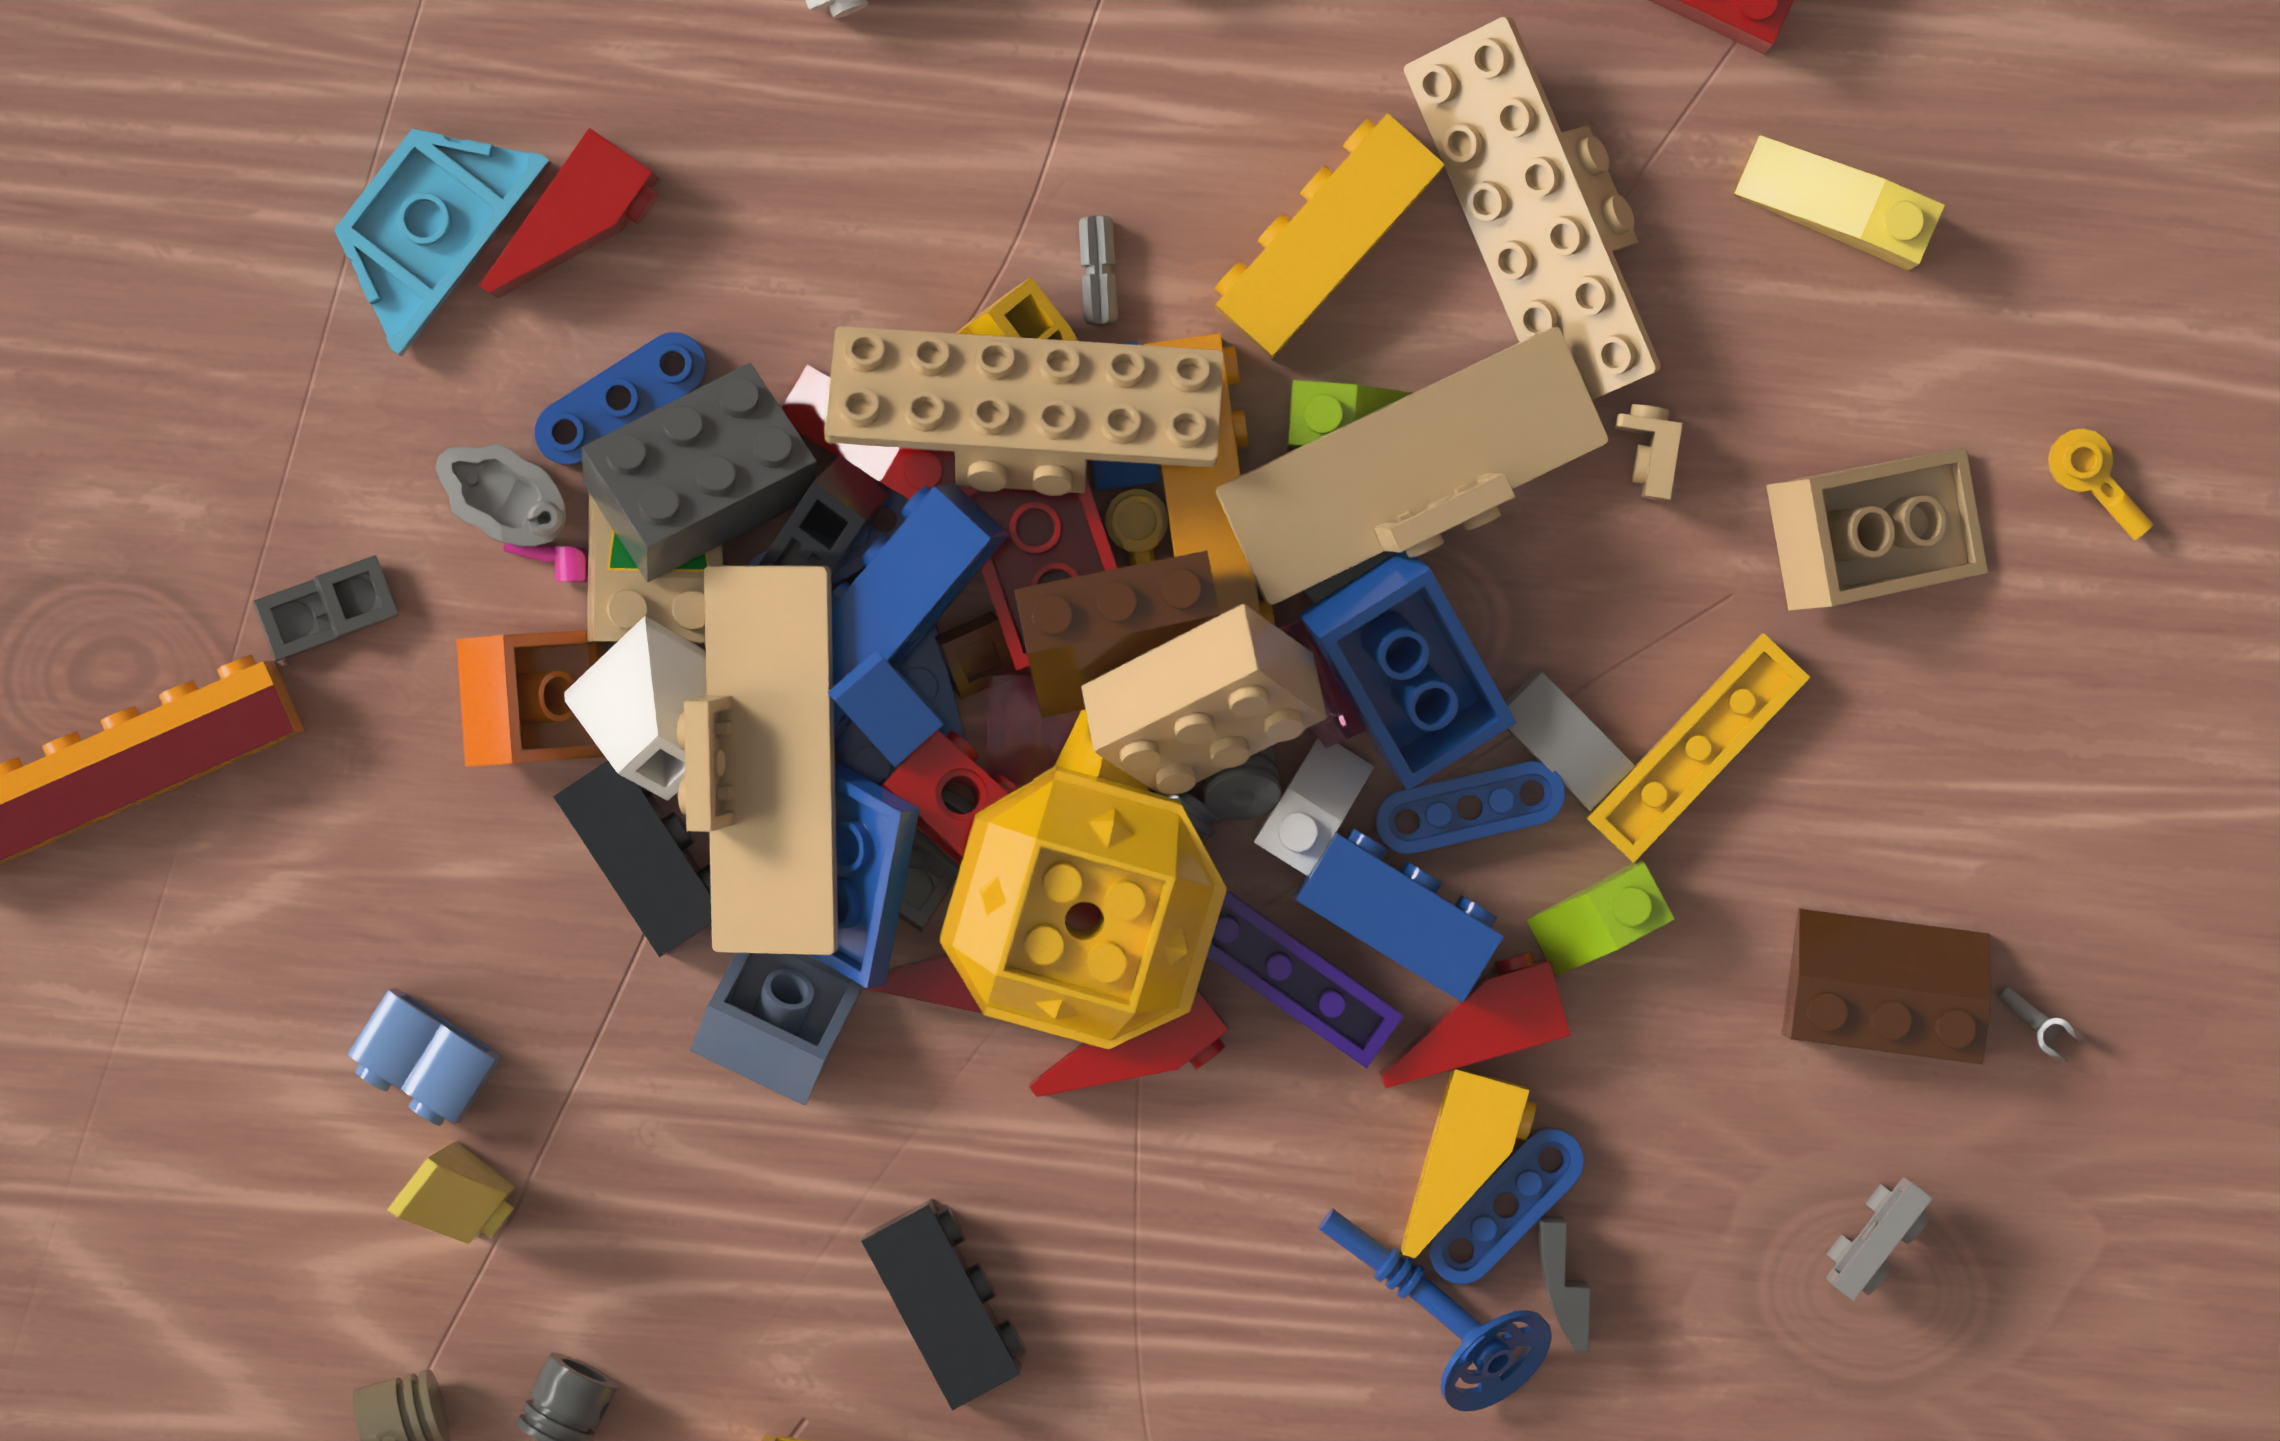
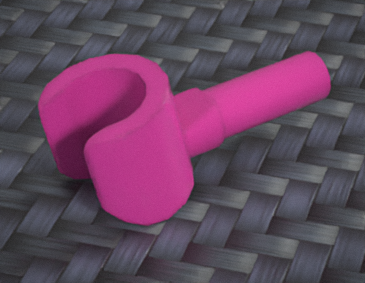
M504 543L505 552L542 562H555V582H588V550L585 548L571 546L554 547L550 545L519 547Z

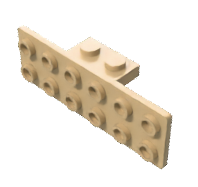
M1511 16L1500 17L1406 64L1404 67L1406 78L1441 160L1445 164L1444 167L1519 342L1550 327H1558L1565 338L1591 400H1595L1658 372L1661 368L1660 362L1613 254L1639 243L1633 230L1635 223L1633 212L1628 202L1617 193L1608 171L1609 157L1602 142L1596 136H1593L1589 125L1561 132L1514 19Z
M840 326L836 328L824 430L825 440L833 444L955 451L956 485L971 486L974 489L985 492L1007 488L1036 490L1041 494L1049 496L1064 495L1068 492L1085 493L1087 460L1214 467L1217 464L1224 355L1220 350Z
M1550 327L1216 488V495L1264 601L1267 604H1276L1384 551H1406L1408 558H1413L1442 545L1444 540L1440 533L1458 524L1463 523L1465 530H1471L1498 518L1501 515L1498 505L1515 497L1512 489L1605 445L1608 442V436L1561 330L1558 327Z
M708 566L704 570L707 695L684 701V711L680 713L677 722V740L680 748L685 750V776L682 777L679 784L678 802L682 814L686 815V831L710 832L712 948L715 952L831 955L838 950L834 702L827 693L833 688L831 570L828 566Z

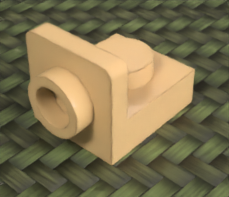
M1632 404L1630 415L1619 413L1615 417L1614 430L1651 435L1649 446L1638 444L1632 482L1643 484L1642 499L1667 502L1671 499L1683 423L1668 421L1670 412L1668 409Z

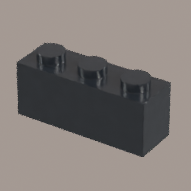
M606 761L553 797L657 955L661 957L711 925L710 864L702 869L698 866L687 849L695 843V840L690 831H686V825L675 811L666 816L652 796L654 793L621 776L615 771L610 762Z
M931 1198L866 1233L861 1242L950 1408L954 1410L1020 1375L1022 1364L1018 1357L1025 1354L1026 1349L1009 1319L999 1324L988 1303L989 1300L996 1297V1294L981 1265L976 1263L969 1267L962 1255L958 1244L965 1241L966 1238L953 1212L949 1207L939 1211Z

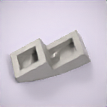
M1539 669L1505 701L1517 722L1509 727L1508 730L1552 773L1556 771L1560 775L1564 786L1589 811L1635 767L1620 749Z

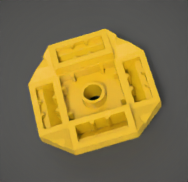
M1054 766L1034 778L1032 782L1006 795L975 815L940 934V943L985 1016L1097 1047L1111 1049L1190 1012L1227 887L1180 800L1064 767ZM1079 902L1095 904L1102 911L1100 920L1089 929H1076L1065 920V917L1073 905Z

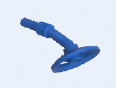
M1331 1209L1322 1219L1318 1229L1375 1270L1374 1278L1381 1282L1387 1279L1385 1286L1388 1289L1393 1290L1398 1287L1397 1295L1403 1299L1409 1295L1462 1340L1461 1346L1449 1360L1441 1378L1442 1396L1452 1408L1459 1411H1476L1492 1406L1518 1390L1539 1368L1547 1355L1552 1338L1551 1328L1542 1315L1529 1310L1515 1311L1502 1315L1489 1323L1481 1324L1424 1276L1425 1268L1422 1265L1417 1264L1412 1267L1414 1260L1409 1256L1401 1259L1402 1252L1399 1248L1395 1247L1389 1250L1335 1209ZM1512 1322H1523L1528 1324V1326L1518 1328ZM1499 1332H1508L1503 1335L1498 1334ZM1525 1346L1520 1356L1512 1364L1515 1347ZM1472 1363L1477 1367V1369L1475 1370H1469L1467 1368ZM1461 1378L1465 1383L1478 1384V1387L1464 1389L1456 1387L1455 1383Z

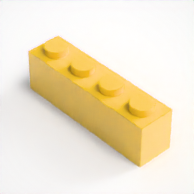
M1388 113L1377 125L1368 117L1343 144V147L1351 153L1335 172L1324 165L1300 192L1308 201L1291 220L1282 212L1257 240L1265 248L1264 251L1249 267L1239 260L1214 288L1222 295L1215 304V310L1271 360L1444 168L1445 164Z

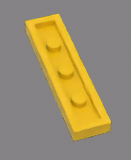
M1761 633L1596 806L1586 819L1624 856L1634 863L1806 683L1810 676L1767 635Z

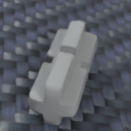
M1104 215L1086 216L1079 221L1081 267L1086 268V275H1082L1084 320L1086 324L1093 326L1110 325L1118 320L1116 274L1111 273V266H1115L1113 220L1111 217Z

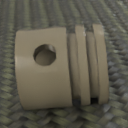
M430 1369L421 1371L419 1378L415 1373L404 1377V1382L397 1377L353 1390V1410L361 1441H449V1424L444 1400L435 1375Z

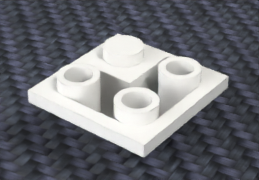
M644 616L564 692L565 702L615 771L668 801L678 792L680 781L685 776V750L680 748L677 740V722L680 713L684 711V701L707 695L706 650Z

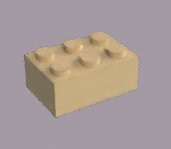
M1245 604L1081 686L1094 752L1160 795L1167 797L1185 793L1192 789L1197 782L1225 768L1240 766L1250 756L1278 742L1292 740L1300 736L1304 729L1327 719L1313 653Z

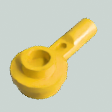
M2082 428L2070 430L2057 438L2051 446L2048 463L2050 473L2059 485L2066 490L2074 492L2091 491L2134 541L2154 525L2110 475L2113 466V454L2111 447L2104 437L2096 431Z
M1129 489L1119 493L1110 502L1106 510L1105 526L1109 537L1117 546L1129 552L1130 566L1155 561L1154 548L1163 539L1168 529V513L1164 503L1156 494L1145 489Z

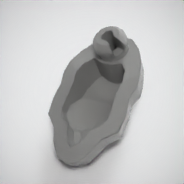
M498 443L483 448L467 446L448 448L439 455L435 468L441 484L449 494L451 512L464 522L480 527L490 538L498 542L519 547L537 546L551 542L562 532L567 519L565 503L553 480L538 465L523 460L513 450Z

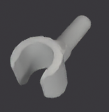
M2010 986L2000 995L1999 999L2029 1023L2030 1027L2037 1032L2039 1047L2052 1058L2060 1062L2068 1061L2054 1049V1039L2060 1032L2067 1031L2081 1043L2084 1042L2083 1035L2078 1028L2062 1018L2050 1019L2043 1012L2040 1013Z

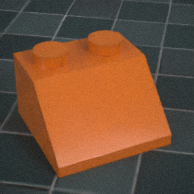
M587 630L506 634L456 639L465 767L605 757L565 702L564 692L606 653V642H587Z

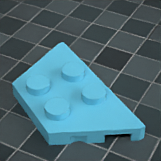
M417 129L410 130L334 229L346 256L351 260L358 275L361 288L368 302L372 304L385 331L386 340L394 352L400 356L405 354L552 164L550 160L538 153H526L496 147L488 143L467 139L461 140Z

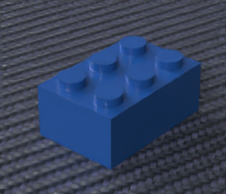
M1406 551L1397 552L1298 614L1384 764L1407 791L1517 723L1431 569L1418 556L1408 558Z
M1353 827L1346 838L1336 832L1309 876L1306 875L1294 894L1295 899L1463 1003L1504 937L1491 928L1498 917L1463 895H1460L1455 905L1436 894L1442 883L1406 861L1401 871L1385 863L1381 859L1387 849Z

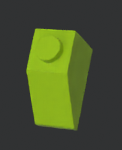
M1293 380L1291 385L1287 448L1297 449L1414 392L1357 384Z
M1637 860L1526 919V922L1545 958L1550 961L1555 976H1558L1614 952L1675 919L1645 862Z

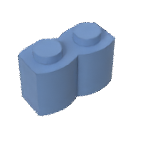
M398 988L387 991L347 1054L359 1063L355 1070L359 1077L386 1092L391 1085L400 1088L413 1098L408 1105L409 1108L422 1118L438 1126H441L445 1119L454 1124L463 1120L503 1057L481 1040L450 1023L437 1012Z

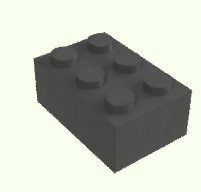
M751 362L582 447L583 484L647 583L796 507L816 479V459Z

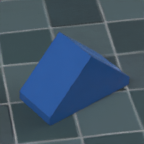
M877 649L827 692L894 767L944 725L929 701Z

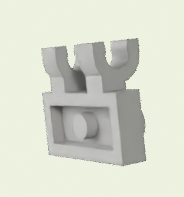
M1905 1177L1900 1180L1892 1192L1880 1184L1865 1203L1876 1213L1859 1235L1851 1242L1841 1234L1826 1253L1836 1264L1825 1279L1852 1301L1857 1298L1861 1291L1867 1295L1873 1293L1891 1269V1264L1886 1259L1901 1240L1906 1244L1911 1243L1929 1221L1931 1213L1925 1210V1208L1933 1198Z

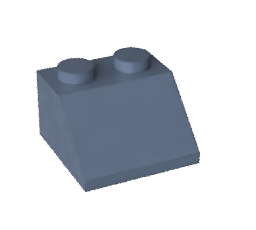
M736 953L707 1005L690 1051L800 1104L806 1105L837 1044L863 986L812 955Z

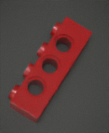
M937 730L907 757L886 780L882 788L920 808L916 828L958 866H961L975 815L1019 788L1001 774L992 779L975 763V760L979 757L978 753L960 735L950 731L945 736ZM951 783H960L967 786L972 791L975 799L973 811L966 814H957L950 811L942 799L943 787ZM1079 902L1068 910L1065 920L1076 929H1089L1098 923L1102 911L1093 903Z

